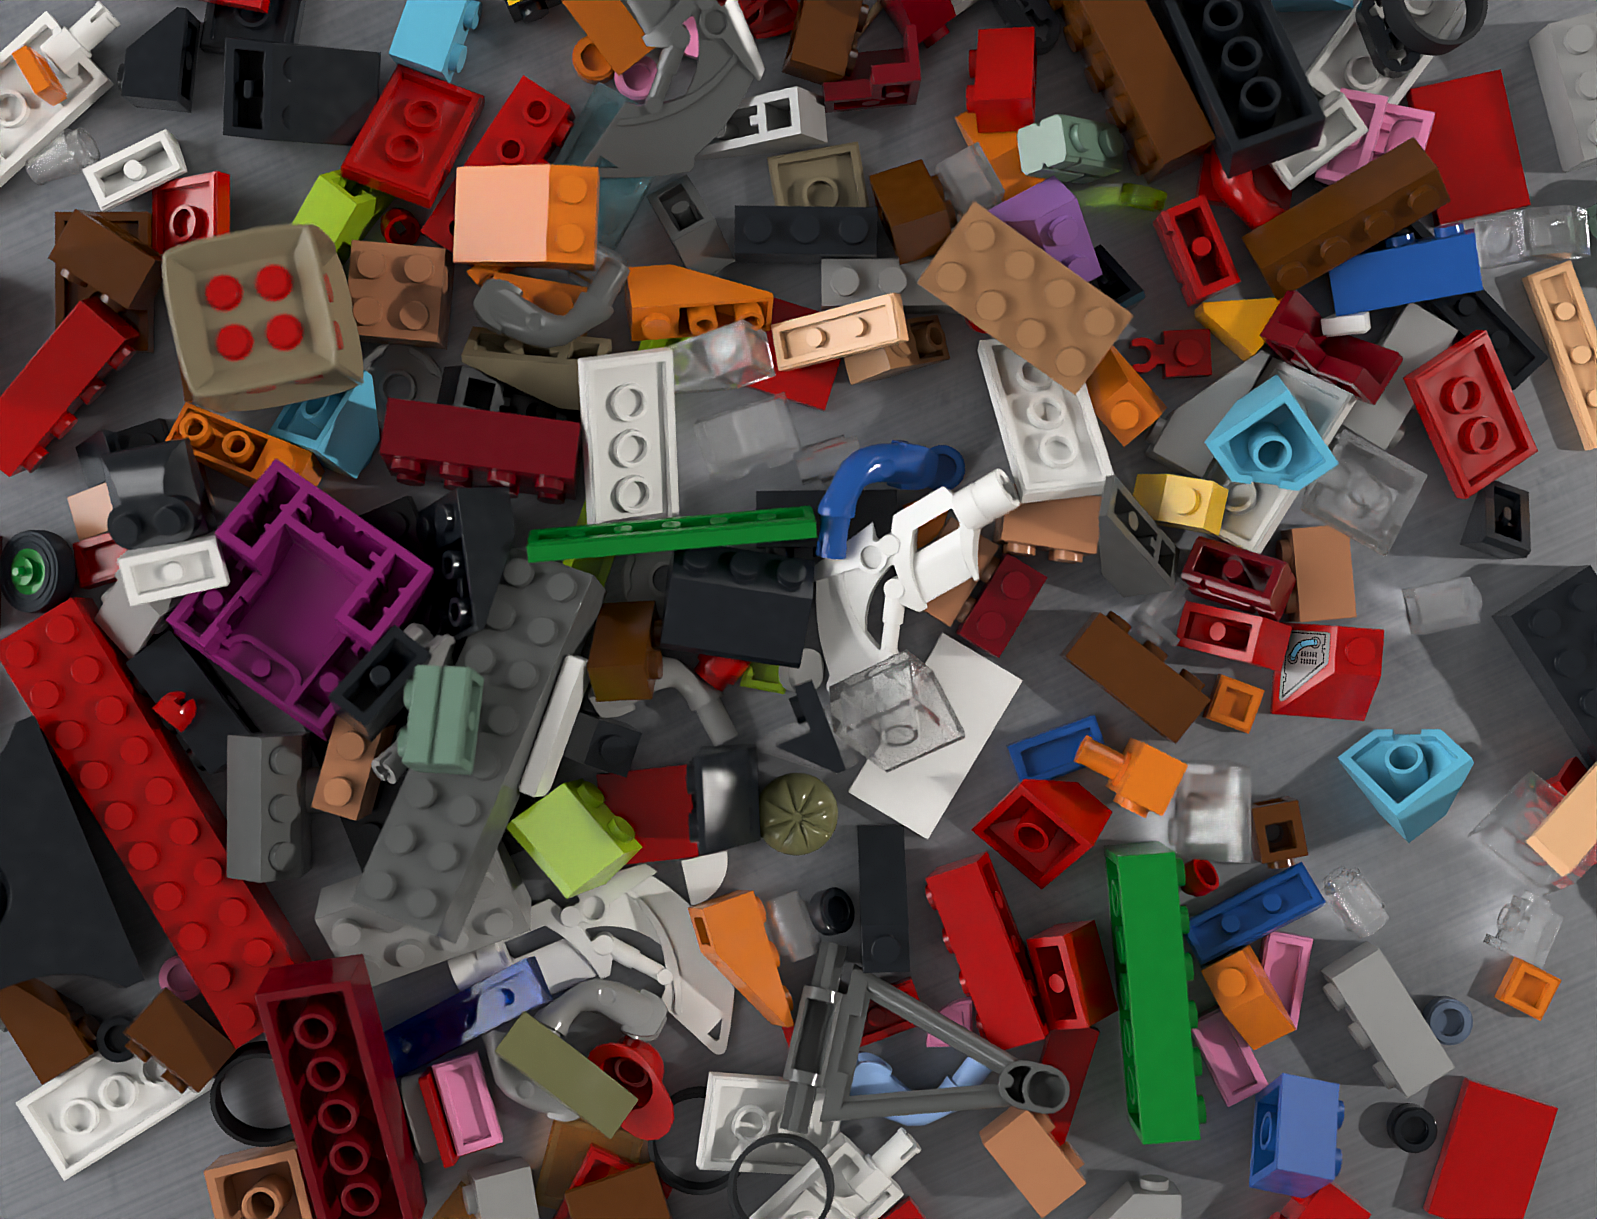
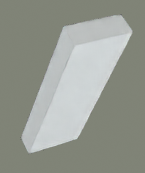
M573 655L565 657L519 785V791L533 797L546 796L550 792L590 681L587 671V658Z

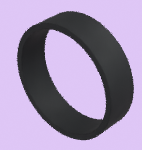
M1382 0V8L1390 29L1405 46L1420 54L1437 56L1451 52L1479 32L1486 19L1488 0H1464L1466 5V22L1462 34L1455 40L1440 39L1425 32L1409 14L1404 0Z
M256 1041L239 1047L219 1069L210 1092V1106L215 1121L231 1138L250 1146H277L294 1138L291 1124L272 1129L250 1126L237 1119L229 1111L221 1094V1079L233 1066L255 1058L272 1059L268 1042Z
M696 1086L676 1092L670 1096L673 1106L687 1099L705 1098L707 1087ZM655 1140L648 1141L650 1160L654 1161L657 1173L661 1179L672 1188L691 1195H708L721 1191L728 1186L730 1172L719 1179L708 1182L688 1181L675 1175L661 1160Z
M789 1133L770 1134L750 1144L737 1158L731 1169L727 1186L728 1202L735 1219H749L740 1205L737 1194V1177L742 1162L754 1149L765 1144L777 1142L800 1147L809 1153L820 1166L825 1178L827 1193L823 1212L818 1219L826 1218L834 1198L833 1172L824 1154L809 1140Z

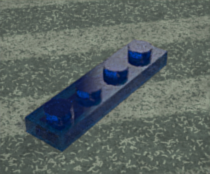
M527 957L384 1031L395 1078L405 1076L520 1017L524 1011L528 1013L553 1000L536 957Z

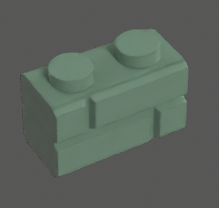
M1055 114L1041 120L1040 123H1033L1018 129L1017 142L1021 170L1025 176L1048 179L1054 175L1059 181H1070L1071 183L1083 185L1099 179L1100 176L1105 177L1122 171L1124 165L1122 154L1124 143L1119 128L1116 125Z
M415 666L414 680H408L404 690V703L406 708L409 709L407 728L400 730L397 741L398 753L400 757H403V764L420 773L472 774L484 678L474 669L455 666Z

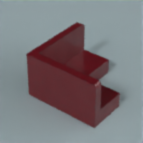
M916 24L906 25L902 48L858 52L856 64L850 77L844 76L841 81L823 83L822 91L825 113L916 105L921 83Z
M1287 290L1259 336L1287 364L1352 393L1360 401L1375 406L1402 363L1403 357L1397 351L1350 335L1323 336L1321 319L1323 317L1298 291Z

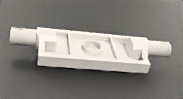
M97 1L95 6L69 29L65 26L62 27L51 14L45 11L0 52V188L114 85L91 59L93 55L90 51L116 27L118 28L121 25L100 1ZM26 45L45 57L66 91L67 99L52 106L35 95L11 53Z
M901 1127L875 1154L871 1155L868 1153L866 1155L840 1132L821 1150L831 1166L835 1185L833 1202L825 1219H878L904 1195L899 1184L891 1177L916 1153L918 1154L921 1151L915 1139L909 1133L906 1135V1130ZM812 1158L749 1219H818L825 1206L827 1191L823 1172L815 1159Z

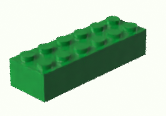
M1159 841L1105 845L1104 858L1127 1119L1143 1145L1201 1140L1199 1124H1206L1207 1116L1203 1095H1197L1195 1077L1202 1076V1060L1199 1048L1192 1047L1191 1029L1198 1028V1014L1195 1001L1188 1000L1187 982L1194 980V968L1190 952L1184 953L1183 934H1189L1190 922L1186 905H1180L1178 888L1185 886L1184 863L1182 858H1176L1175 851Z

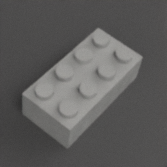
M501 838L456 944L352 902V896L362 874L321 888L315 915V921L336 958L363 953L371 986L373 987L530 931L532 899Z

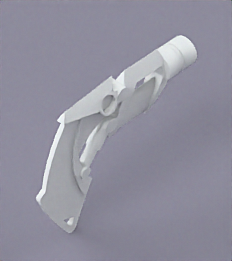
M995 469L956 493L942 486L893 515L892 530L881 539L877 538L872 522L847 541L846 559L824 558L814 566L819 638L830 674L826 684L827 690L864 721L910 749L917 748L921 744L922 738L914 667L900 663L896 659L899 653L897 649L900 625L903 624L905 606L921 612L928 608L926 603L970 578H973L974 581L979 579L978 544L981 528L993 522L995 518H1000L1020 505V499L1013 483L1001 469ZM952 508L960 522V528L917 552L918 527ZM895 565L897 575L889 579L884 585L885 602L882 617L884 627L880 646L867 630L869 605L880 580ZM893 725H909V735Z
M645 863L618 871L605 885L578 894L577 896L580 900L575 903H568L564 907L550 899L531 906L530 931L447 960L453 979L461 992L481 985L485 981H491L506 975L527 987L544 1003L549 1001L548 996L575 986L580 982L587 981L596 976H599L600 979L610 976L612 960L629 969L634 968L664 985L665 990L661 999L666 1004L667 1011L713 1053L718 1055L723 1054L727 1049L735 987L701 953L688 911V907H691V905L672 888L654 877L653 875L657 873V870ZM543 926H547L564 937L562 940L516 959L510 956L504 943ZM600 926H615L640 932L661 945L665 966L640 953V950L613 937L607 931H602L592 938L586 929ZM722 1019L719 1039H714L708 1033Z

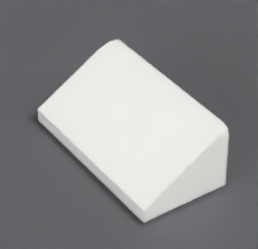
M1334 90L1319 101L1326 116V121L1317 147L1268 164L1289 190L1295 188L1369 131L1343 92Z
M167 129L82 169L102 212H106L187 173L180 145L176 137Z

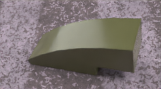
M525 1011L495 1049L497 1056L610 1140L639 1100L598 1066Z

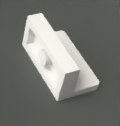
M216 531L178 543L127 550L118 559L130 606L227 586L230 583L221 543L214 534Z

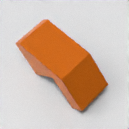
M966 110L954 117L973 158L983 161L1002 202L1046 180L1044 178L1025 176L1024 172H1022L1017 142L1018 131L978 133L975 114H968Z

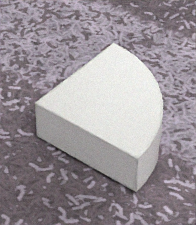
M1369 311L1338 317L1334 313L1321 319L1323 336L1334 337L1366 333L1371 328Z
M727 849L681 860L691 906L707 900L720 887L728 866Z

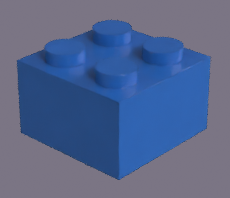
M1282 1073L1255 1095L1249 1188L1306 1198L1334 1181L1335 1177L1339 1175L1342 1166V1151L1340 1148H1336L1337 1130L1343 1124L1345 1113L1344 1102L1339 1100L1340 1084Z

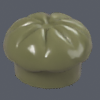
M788 773L777 777L759 795L761 837L771 848L787 855H805L820 849L832 837L837 826L838 805L834 794L823 781L806 773Z

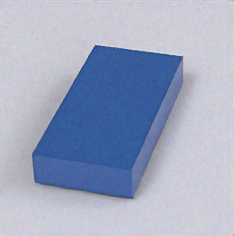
M1092 714L1006 745L1019 783L1023 779L1052 780L1086 768V766L1074 762L1075 754L1085 736L1088 735L1093 740L1105 745L1095 715Z

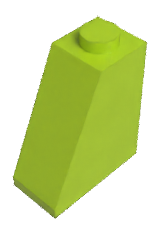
M341 169L318 176L292 224H314L321 228L333 240L336 253L343 266L350 257L352 240L362 241L395 199V196L341 177Z

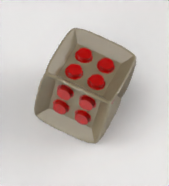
M283 224L249 229L193 241L164 253V288L175 343L185 379L194 400L200 406L219 413L260 410L334 395L364 383L361 344L356 319L353 316V305L346 276L336 253L333 240L317 225Z

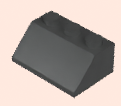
M295 731L227 735V878L262 883L302 878L312 869V813L307 812L305 794L307 771L309 767H312L310 732Z

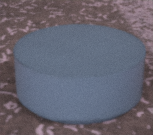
M1436 997L1423 1010L1422 1016L1441 1044H1459L1472 1031L1473 1017L1469 1008L1453 997Z

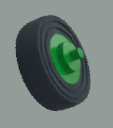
M27 530L14 535L7 542L0 556V588L5 599L12 607L25 613H47L70 597L76 579V565L71 548L61 536L45 530Z

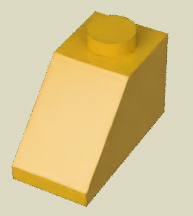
M1137 474L1133 497L1159 526L1219 536L1229 490L1209 480L1172 474Z

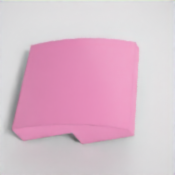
M1341 88L1340 92L1345 94L1369 131L1316 171L1315 180L1330 186L1412 137L1417 140L1425 151L1435 119V112L1388 103L1387 96Z

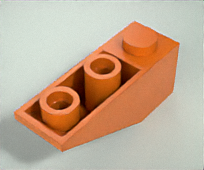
M673 264L628 267L630 273L625 280V307L632 341L771 330L774 299L772 292Z
M185 402L165 440L170 441L189 437L196 461L249 488L253 487L275 459L281 461L316 487L325 472L313 452L188 402Z
M735 890L688 907L701 953L770 1024L783 1027L793 1026L794 1022L791 1016V1011L794 1009L793 1000L787 987L781 983L777 967L780 966V957L774 943L768 940L763 924L767 919L766 911L759 897L755 896L754 891Z

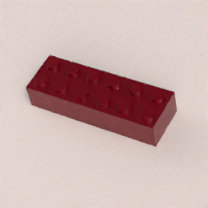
M363 953L270 968L255 993V999L317 1219H422L428 1201Z

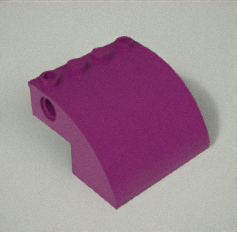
M275 459L214 533L224 548L222 553L230 583L227 586L186 594L166 621L174 629L176 636L327 742L331 737L337 715L328 699L329 694L394 624L402 631L409 626L428 588L433 568L281 461Z

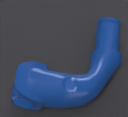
M892 440V443L874 444L853 451L840 464L818 506L817 512L821 514V525L816 555L828 559H846L850 519L855 517V507L864 487L871 483L885 482L888 486L902 490L924 489L935 481L938 455L926 446L911 444L904 440Z

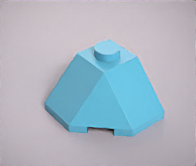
M363 370L364 383L362 385L334 395L285 405L267 434L314 453L319 463L325 468L357 479L361 470L371 461L372 452L380 441L372 375Z
M1277 374L1236 401L1205 440V444L1232 482L1246 484L1258 482L1277 485L1281 489L1299 491L1339 464Z
M1374 729L1338 757L1339 762L1377 812L1408 843L1447 814L1474 764L1472 757L1441 729H1421V734H1395L1393 729Z

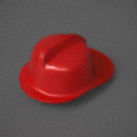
M627 1035L622 1036L616 1043L599 1044L591 1050L587 1059L639 1099L621 1124V1127L634 1137L647 1141L660 1139L667 1134L674 1122V1106L669 1093L662 1083L665 1072L663 1059L659 1052L651 1044Z

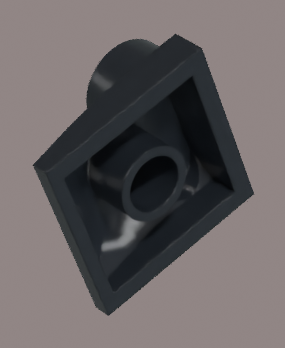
M189 437L100 455L113 508L107 519V528L111 538L122 548L136 550L178 543L210 533L218 528Z

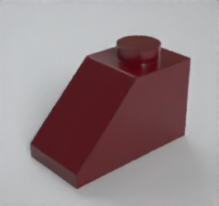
M951 0L880 1V4L903 38L906 25L916 24L918 44L922 41L927 49L950 32L945 24L957 16Z

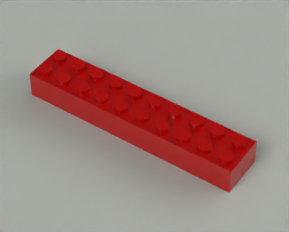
M71 597L0 641V661L235 1049L265 1032L256 1003L255 993L268 970L273 967L311 962L312 959L265 882L260 883L227 878V819L176 735L163 725L158 713L153 709L156 704L151 696L149 698L143 696L131 682L130 676L133 673L125 664L129 661L128 657L94 621L99 612L92 598Z

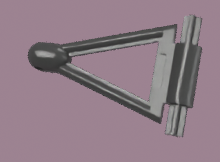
M820 942L811 986L803 985L783 1079L790 1082L779 1128L807 1134L817 1087L826 1089L820 1122L1011 1106L1031 1112L1050 1114L1059 1111L1068 1101L1069 1083L1065 1075L1058 1069L1050 1065L1016 1058L876 975L863 973L862 967L855 963L847 995L839 993L838 990L848 947L833 942ZM870 999L1000 1075L998 1084L850 1096Z

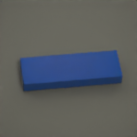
M1300 862L1189 918L1190 931L1189 934H1183V937L1200 968H1203L1325 906L1326 901L1303 862Z

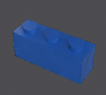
M1453 223L1433 228L1434 236L1415 239L1414 232L1392 235L1385 239L1384 246L1368 248L1329 271L1336 317L1483 290L1474 228L1464 230L1463 223Z

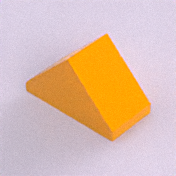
M1276 298L1203 302L1194 309L1195 320L1206 329H1210L1211 334L1242 361H1245L1254 356L1264 345L1265 341L1259 335L1282 298L1279 300Z

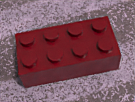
M388 397L379 453L390 475L397 477L396 481L401 484L424 486L425 481L444 483L443 487L451 491L456 488L509 487L510 499L518 498L519 493L537 495V500L543 503L561 505L565 503V499L576 500L583 454L581 423Z

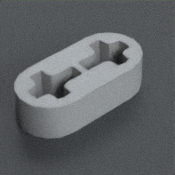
M420 1072L402 1078L401 1092L417 1151L421 1160L427 1163L441 1159L419 1085L418 1078L423 1073Z

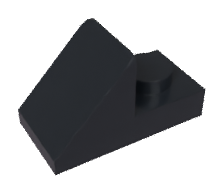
M158 418L118 432L103 429L76 446L75 448L88 488L90 489L106 482L100 455L165 442L169 434L166 420Z
M812 679L794 685L797 695L789 698L798 725L807 722L810 730L776 742L775 746L832 772L840 773L845 771L843 759Z

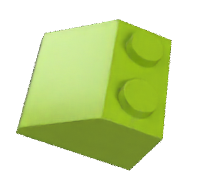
M583 778L561 784L514 818L506 826L509 832L567 899L605 885L642 848L634 838L635 832L631 825L623 818L615 816L605 805V798L602 792L594 784L584 781Z

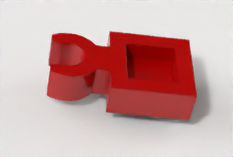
M1210 329L1163 331L1160 333L1161 344H1156L1151 339L1145 337L1136 338L1129 342V349L1141 348L1146 351L1148 356L1145 364L1132 365L1139 375L1151 371L1155 366H1162V379L1197 378L1212 375Z

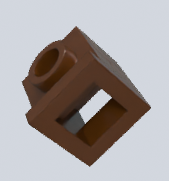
M1282 796L1242 804L1243 813L1246 815L1254 860L1261 864L1267 863L1268 869H1280L1295 865V858L1308 856L1297 799ZM1276 824L1279 828V835L1275 840L1269 841L1267 840L1266 829L1268 826Z

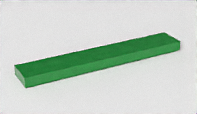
M799 506L532 529L529 531L527 541L528 563L817 538L816 520L812 507Z

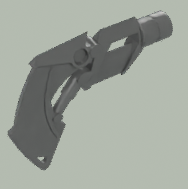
M626 0L645 33L641 37L645 45L663 48L656 66L658 70L645 103L639 105L625 101L583 161L582 166L597 167L595 163L602 156L616 166L598 167L600 177L639 178L689 172L694 167L695 156L712 141L734 114L746 95L754 77L760 82L765 70L764 63L738 0H725L723 3H718L717 0ZM690 16H694L698 34V59L692 81L684 95L664 101L673 75L676 76L686 46L689 45L691 39L688 28L683 23Z

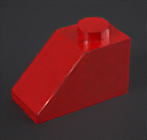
M1185 600L1174 645L1281 672L1292 627L1265 617Z

